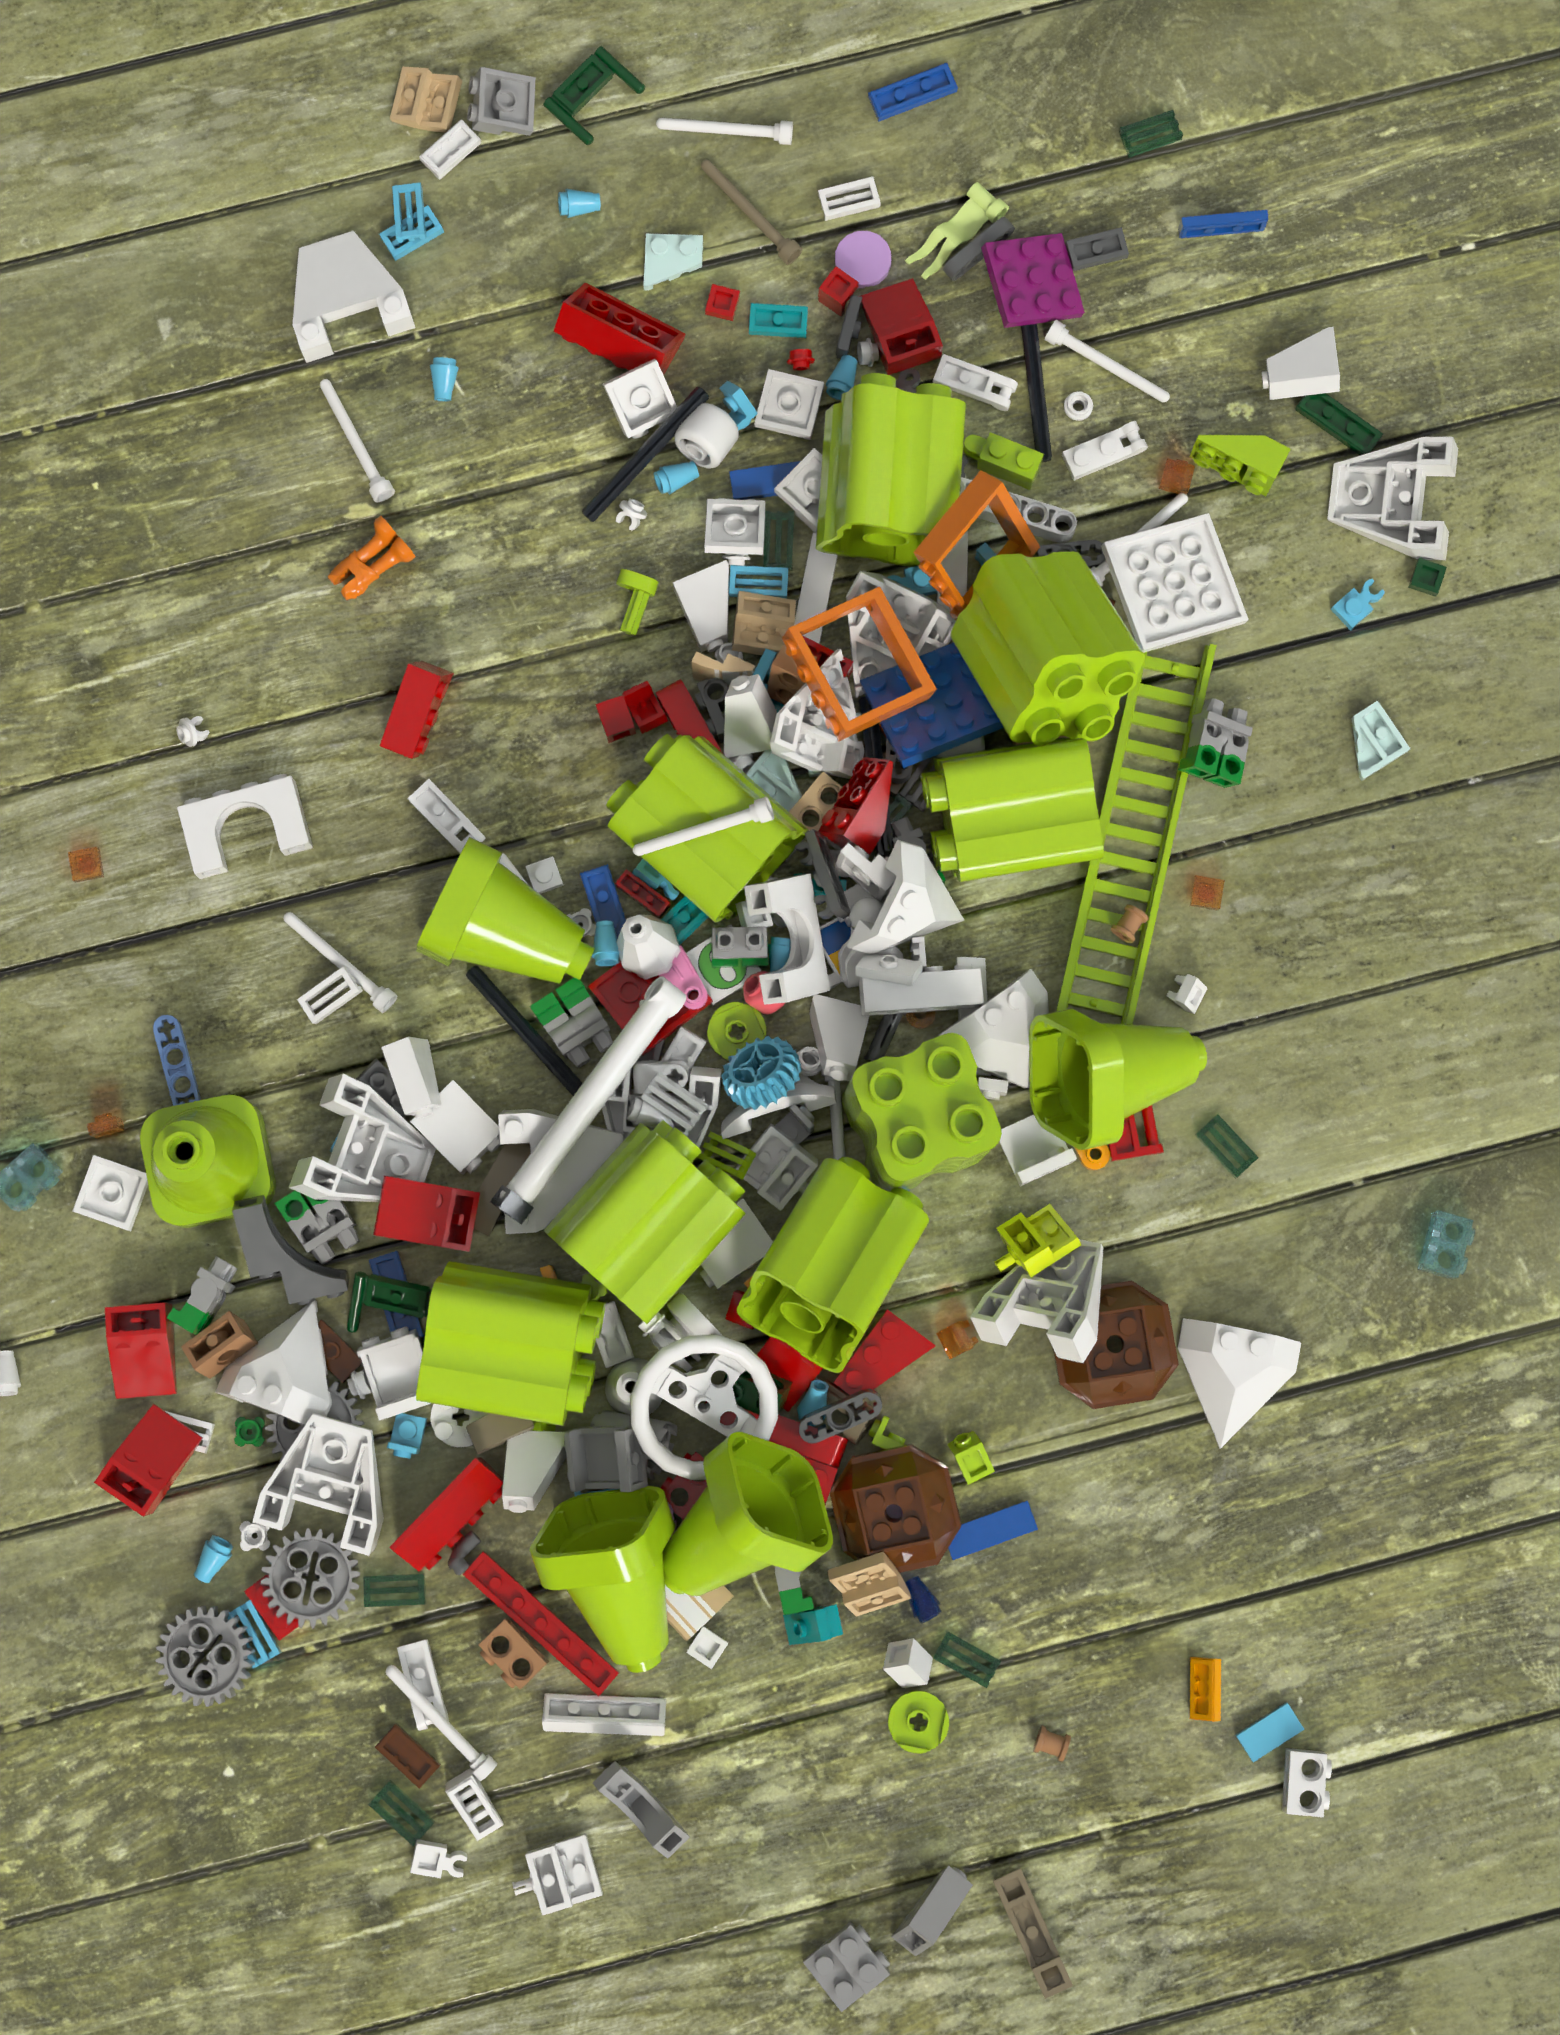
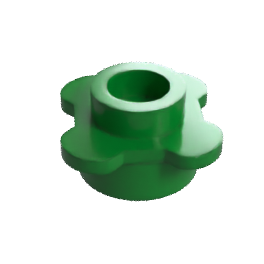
M256 1417L255 1419L237 1418L235 1421V1426L237 1427L236 1437L234 1438L235 1444L243 1447L245 1444H253L255 1447L263 1445L265 1441L262 1436V1428L265 1426L264 1419L261 1417ZM248 1429H252L251 1435L247 1433Z

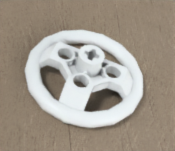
M718 1334L686 1336L662 1347L641 1369L630 1396L631 1427L642 1451L664 1471L690 1480H706L703 1467L704 1461L694 1462L674 1455L658 1441L649 1421V1398L651 1394L661 1397L727 1437L734 1432H744L769 1441L778 1419L777 1387L766 1363L745 1344ZM717 1353L712 1357L705 1369L683 1373L670 1366L672 1363L691 1354ZM718 1370L726 1372L727 1379L723 1384L715 1385L711 1382V1376L714 1372ZM744 1371L751 1374L759 1392L760 1415L758 1420L747 1410L736 1405L733 1385ZM672 1382H683L685 1384L683 1393L680 1395L669 1393V1386ZM727 1411L736 1414V1420L731 1425L720 1423L721 1415Z

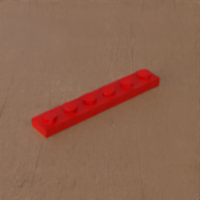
M485 1551L463 1573V1576L596 1695L600 1696L620 1673Z

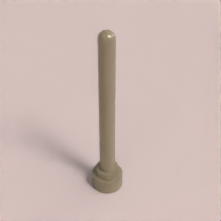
M704 160L701 163L702 170L777 246L778 257L786 265L793 263L800 256L803 248L795 240L785 239L711 161Z

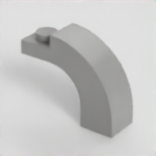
M614 1761L593 1782L597 1790L618 1806L639 1828L652 1847L667 1859L690 1838L669 1810L625 1766L622 1767Z

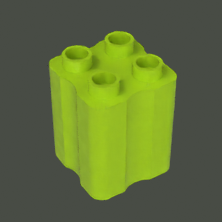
M870 373L861 377L860 384L853 386L848 392L841 395V403L833 404L825 412L816 550L846 557L869 558L901 566H919L920 562L913 552L960 496L966 403L960 399L951 398L952 389L942 384L927 383L917 386L916 393H911L896 388V379L893 376Z
M1074 551L1053 552L1042 557H1027L1023 554H1000L988 559L982 565L973 583V595L969 604L959 614L950 634L952 641L1010 739L1016 743L1033 742L1036 745H1045L1056 740L1059 736H1066L1070 739L1084 738L1086 741H1096L1103 738L1112 730L1114 717L1120 708V698L1135 687L1138 680L1137 674L1145 660L1144 653L1086 562L1078 552Z
M666 734L654 744L644 758V761L653 769L648 777L636 785L631 780H627L608 800L606 807L614 813V816L609 821L607 827L633 849L634 845L748 809L749 805L754 804V800L767 796L773 809L774 820L765 823L751 820L641 855L645 861L715 923L720 922L724 918L728 920L734 919L738 915L735 904L746 901L744 887L768 881L773 873L796 849L795 846L802 842L805 838L804 833L809 830L706 738L698 736L693 739L689 735H679L673 739L669 734Z
M1060 737L1045 745H1036L1030 742L934 758L935 771L921 773L925 806L930 808L931 812L942 811L944 830L930 832L935 867L939 866L941 872L951 870L954 877L957 876L959 882L1104 858L1088 744L1084 738L1070 739L1069 737Z
M947 1033L923 1042L919 1048L910 1054L900 1057L884 1056L861 1065L854 1072L842 1095V1105L850 1127L862 1139L866 1155L865 1166L870 1173L872 1183L888 1192L893 1188L905 1190L915 1188L932 1174L941 1172L955 1173L977 1164L999 1143L1002 1134L1000 1123L992 1103L983 1096L979 1089L976 1077L977 1065L968 1042L961 1035Z
M661 1120L652 1131L642 1123H639L543 1230L646 1324L654 1318L746 1214L735 1204L746 1191L721 1168H716L706 1159L696 1168L692 1162L702 1151L676 1127L672 1128L664 1120Z
M841 1157L838 1160L826 1158L822 1161L749 1282L750 1286L737 1307L738 1315L746 1323L770 1337L787 1343L805 1358L835 1373L843 1371L929 1223L928 1215L922 1210L923 1204L915 1194L902 1188H893L888 1192L869 1181L870 1173L868 1169L859 1161L849 1157Z
M449 1261L444 1268L442 1276H438L431 1291L416 1401L563 1426L568 1411L583 1413L587 1396L590 1397L596 1371V1360L582 1358V1353L593 1354L596 1338H600L605 1302L591 1300L592 1285Z

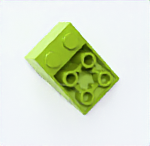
M1198 435L1189 457L1194 459L1195 464L1202 468L1208 469L1210 467L1216 470L1223 479L1230 482L1237 481L1245 485L1246 490L1250 493L1267 496L1291 449L1265 435Z

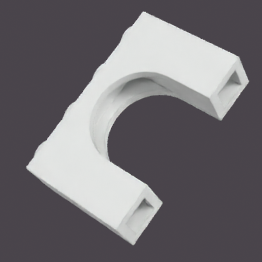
M286 774L272 776L269 778V782L258 784V782L246 783L241 786L240 790L230 792V790L217 791L212 794L213 797L208 799L192 798L186 800L183 806L177 807L193 871L199 879L228 872L220 840L221 828L228 816L242 808L254 807L270 815L280 851L285 856L313 848L296 781L292 776H286Z
M811 873L788 876L745 886L749 916L775 912L782 917L790 934L791 948L786 964L780 970L759 975L764 1005L790 1002L830 991L816 903L813 900L815 897Z

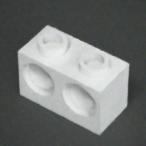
M1286 1748L1282 1801L1283 1812L1292 1815L1324 1817V1809L1328 1810L1330 1804V1793L1325 1791L1326 1778H1330L1332 1772L1331 1760L1327 1759L1326 1753L1323 1751ZM1313 1759L1316 1764L1315 1771L1310 1775H1304L1301 1769L1303 1762ZM1304 1791H1312L1314 1795L1313 1802L1309 1806H1301L1300 1795Z

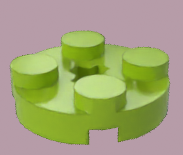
M740 1002L727 1003L718 1008L709 1021L707 1030L710 1046L716 1054L726 1061H729V1056L737 1054L736 1049L744 1048L746 1042L749 1044L754 1043L756 1038L762 1041L767 1033L766 1024L761 1013L755 1008ZM737 1024L739 1028L744 1027L746 1032L742 1033V1039L737 1040L736 1037L731 1038L728 1034L732 1031L731 1026Z
M914 1690L900 1695L892 1704L888 1714V1728L893 1739L902 1749L911 1753L921 1754L931 1751V1749L936 1748L943 1742L949 1729V1716L944 1704L934 1694L927 1691ZM917 1713H922L923 1719L927 1720V1725L921 1726L920 1730H914V1724L910 1723V1718L916 1717Z

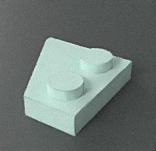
M646 233L644 290H651L653 285L667 279L671 281L680 277L684 272H692L701 268L703 260V235Z
M1378 701L1351 718L1358 772L1361 781L1410 750V747Z
M771 749L765 750L746 774L788 812L802 797L787 760L772 754Z

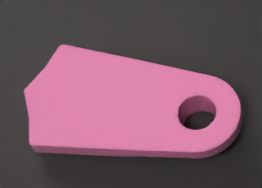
M680 945V953L677 958L675 956L673 959V965L669 972L658 976L665 977L686 995L685 1007L693 1010L699 1009L707 1002L708 993L684 948ZM691 991H698L699 996L695 1000H690L689 993Z

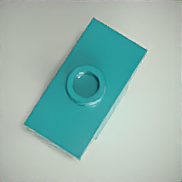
M837 1604L783 1615L789 1645L822 1642L832 1637L843 1635Z

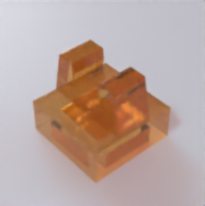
M1167 458L1159 489L1177 494L1185 493L1187 495L1195 465L1188 464L1184 460Z
M968 1320L958 1321L936 1333L949 1359L974 1348L973 1346L979 1342L976 1336L968 1338L964 1330L970 1326Z

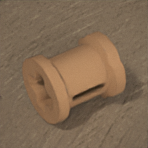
M1127 904L1124 908L1125 913L1117 925L1111 927V931L1121 940L1133 943L1135 941L1134 935L1142 923H1147L1149 917L1139 908Z
M1041 1725L1034 1743L1033 1752L1038 1753L1042 1751L1056 1756L1058 1761L1063 1762L1068 1751L1071 1735L1061 1736L1048 1731L1046 1726Z

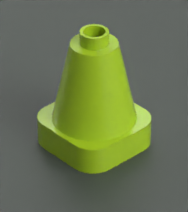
M469 837L417 943L416 951L446 966H449L452 960L456 959L560 984L565 973L580 980L595 950L594 947L581 941L585 929L500 863L502 852Z
M1074 1009L1038 1015L1032 1020L1030 1025L1029 1091L1034 1116L1042 1128L1078 1150L1118 1142L1123 1133L1125 1118L1191 1086L1196 1082L1199 1071L1204 1070L1207 1064V1052L1202 1040L1197 1036H1191L1182 1027L1099 1023Z
M222 1095L162 1108L153 1112L145 1120L140 1132V1144L151 1202L157 1215L165 1222L179 1227L191 1228L233 1219L232 1208L235 1201L260 1195L265 1196L267 1206L272 1201L276 1190L275 1174L264 1119L259 1109L253 1103L240 1096ZM184 1142L190 1143L193 1147V1155L188 1160H180L176 1155L177 1147Z
M744 1432L732 1433L709 1452L703 1462L707 1487L663 1550L665 1585L676 1594L685 1593L690 1596H701L771 1565L793 1572H801L829 1551L833 1544L832 1530L820 1483L810 1463L801 1454L790 1448Z
M646 1486L632 1492H620L619 1489L585 1493L569 1498L553 1509L530 1546V1553L541 1585L549 1590L566 1589L610 1659L618 1665H626L627 1670L633 1673L645 1672L657 1666L662 1660L661 1652L665 1650L669 1643L663 1550L675 1530V1523L665 1492L655 1486Z

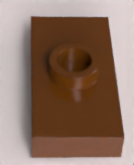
M321 1319L318 1322V1327L321 1329L326 1367L341 1383H344L351 1376V1372L356 1371L363 1364L361 1357H358V1354Z
M397 1723L375 1746L384 1757L419 1789L441 1765Z

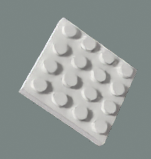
M1209 513L1106 541L1101 545L1135 641L1143 653L1242 625L1249 620Z

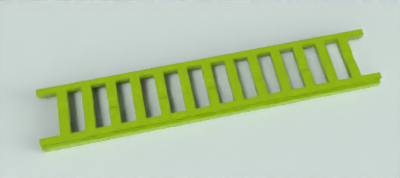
M1209 644L1204 646L1200 667L1147 656V652H1144L1145 660L1137 674V683L1127 693L1099 820L1103 847L1107 835L1160 847L1158 857L1155 863L1104 851L1103 859L1089 861L1056 1012L1067 1010L1068 1005L1120 1016L1122 1017L1120 1024L1133 1025L1188 777L1187 773L1179 771L1178 768L1181 759L1186 757L1190 742V730L1193 725V715L1202 712L1217 645ZM1143 669L1197 680L1194 695L1142 684ZM1137 696L1190 708L1188 722L1185 723L1134 711ZM1131 724L1183 735L1184 740L1181 751L1128 739ZM1125 752L1178 763L1175 779L1122 767ZM1124 780L1172 791L1169 807L1115 795L1118 781ZM1112 808L1166 819L1163 834L1109 823ZM1100 863L1153 875L1150 891L1097 879ZM1093 892L1147 904L1145 914L1149 917L1147 923H1142L1138 929L1141 932L1138 947L1084 935L1087 920L1117 925L1123 914L1090 907ZM1081 948L1134 960L1131 976L1078 964ZM1074 977L1128 988L1125 1004L1071 992Z

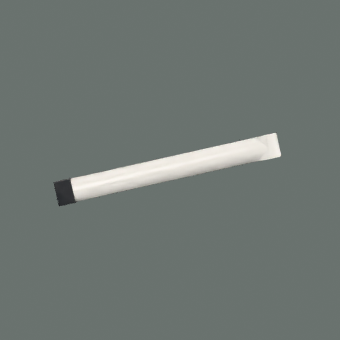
M665 977L657 978L648 987L644 995L645 1000L640 1001L639 1008L521 1168L506 1187L502 1185L491 1199L490 1203L522 1225L534 1209L531 1206L532 1202L667 1019L678 1013L684 1005L686 995Z

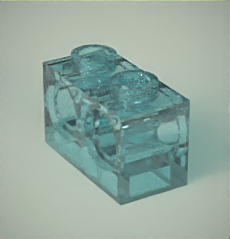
M32 1143L0 1172V1198L11 1210L17 1212L20 1210L26 1211L36 1203V1196L42 1190L48 1191L59 1182L58 1176L63 1170L40 1145ZM43 1162L45 1165L44 1173L40 1177H35L33 1174L35 1164ZM16 1182H20L22 1193L18 1197L13 1198L11 1187Z
M1440 1210L1432 1212L1417 1270L1451 1280L1459 1278V1274L1463 1275L1468 1262V1258L1464 1257L1467 1245L1471 1246L1475 1236V1229L1472 1228L1473 1220ZM1449 1223L1454 1224L1458 1229V1236L1455 1240L1450 1239L1446 1235V1226ZM1441 1252H1445L1450 1256L1451 1264L1447 1269L1441 1267L1438 1263V1256Z

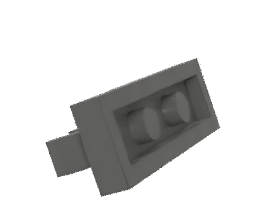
M812 829L804 833L807 842H800L795 848L799 852L809 851L808 856L801 859L800 863L804 866L814 864V879L817 885L823 887L826 895H818L813 899L817 905L827 903V908L819 912L818 915L823 919H829L835 914L844 919L849 917L850 908L825 836Z

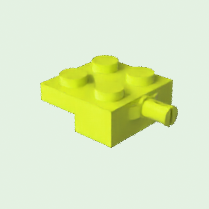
M1048 1204L1028 1218L1020 1212L996 1228L1009 1253L994 1261L1000 1272L1016 1263L1022 1266L1030 1277H1033L1081 1246V1243L1052 1205Z

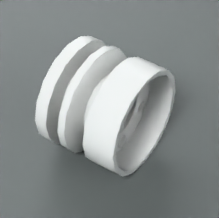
M682 1292L667 1304L673 1318L670 1321L666 1318L662 1320L666 1325L657 1335L652 1337L649 1334L652 1343L658 1350L686 1336L711 1334L723 1336ZM691 1354L697 1362L701 1360L699 1354ZM684 1358L672 1363L684 1369L687 1373L693 1368Z

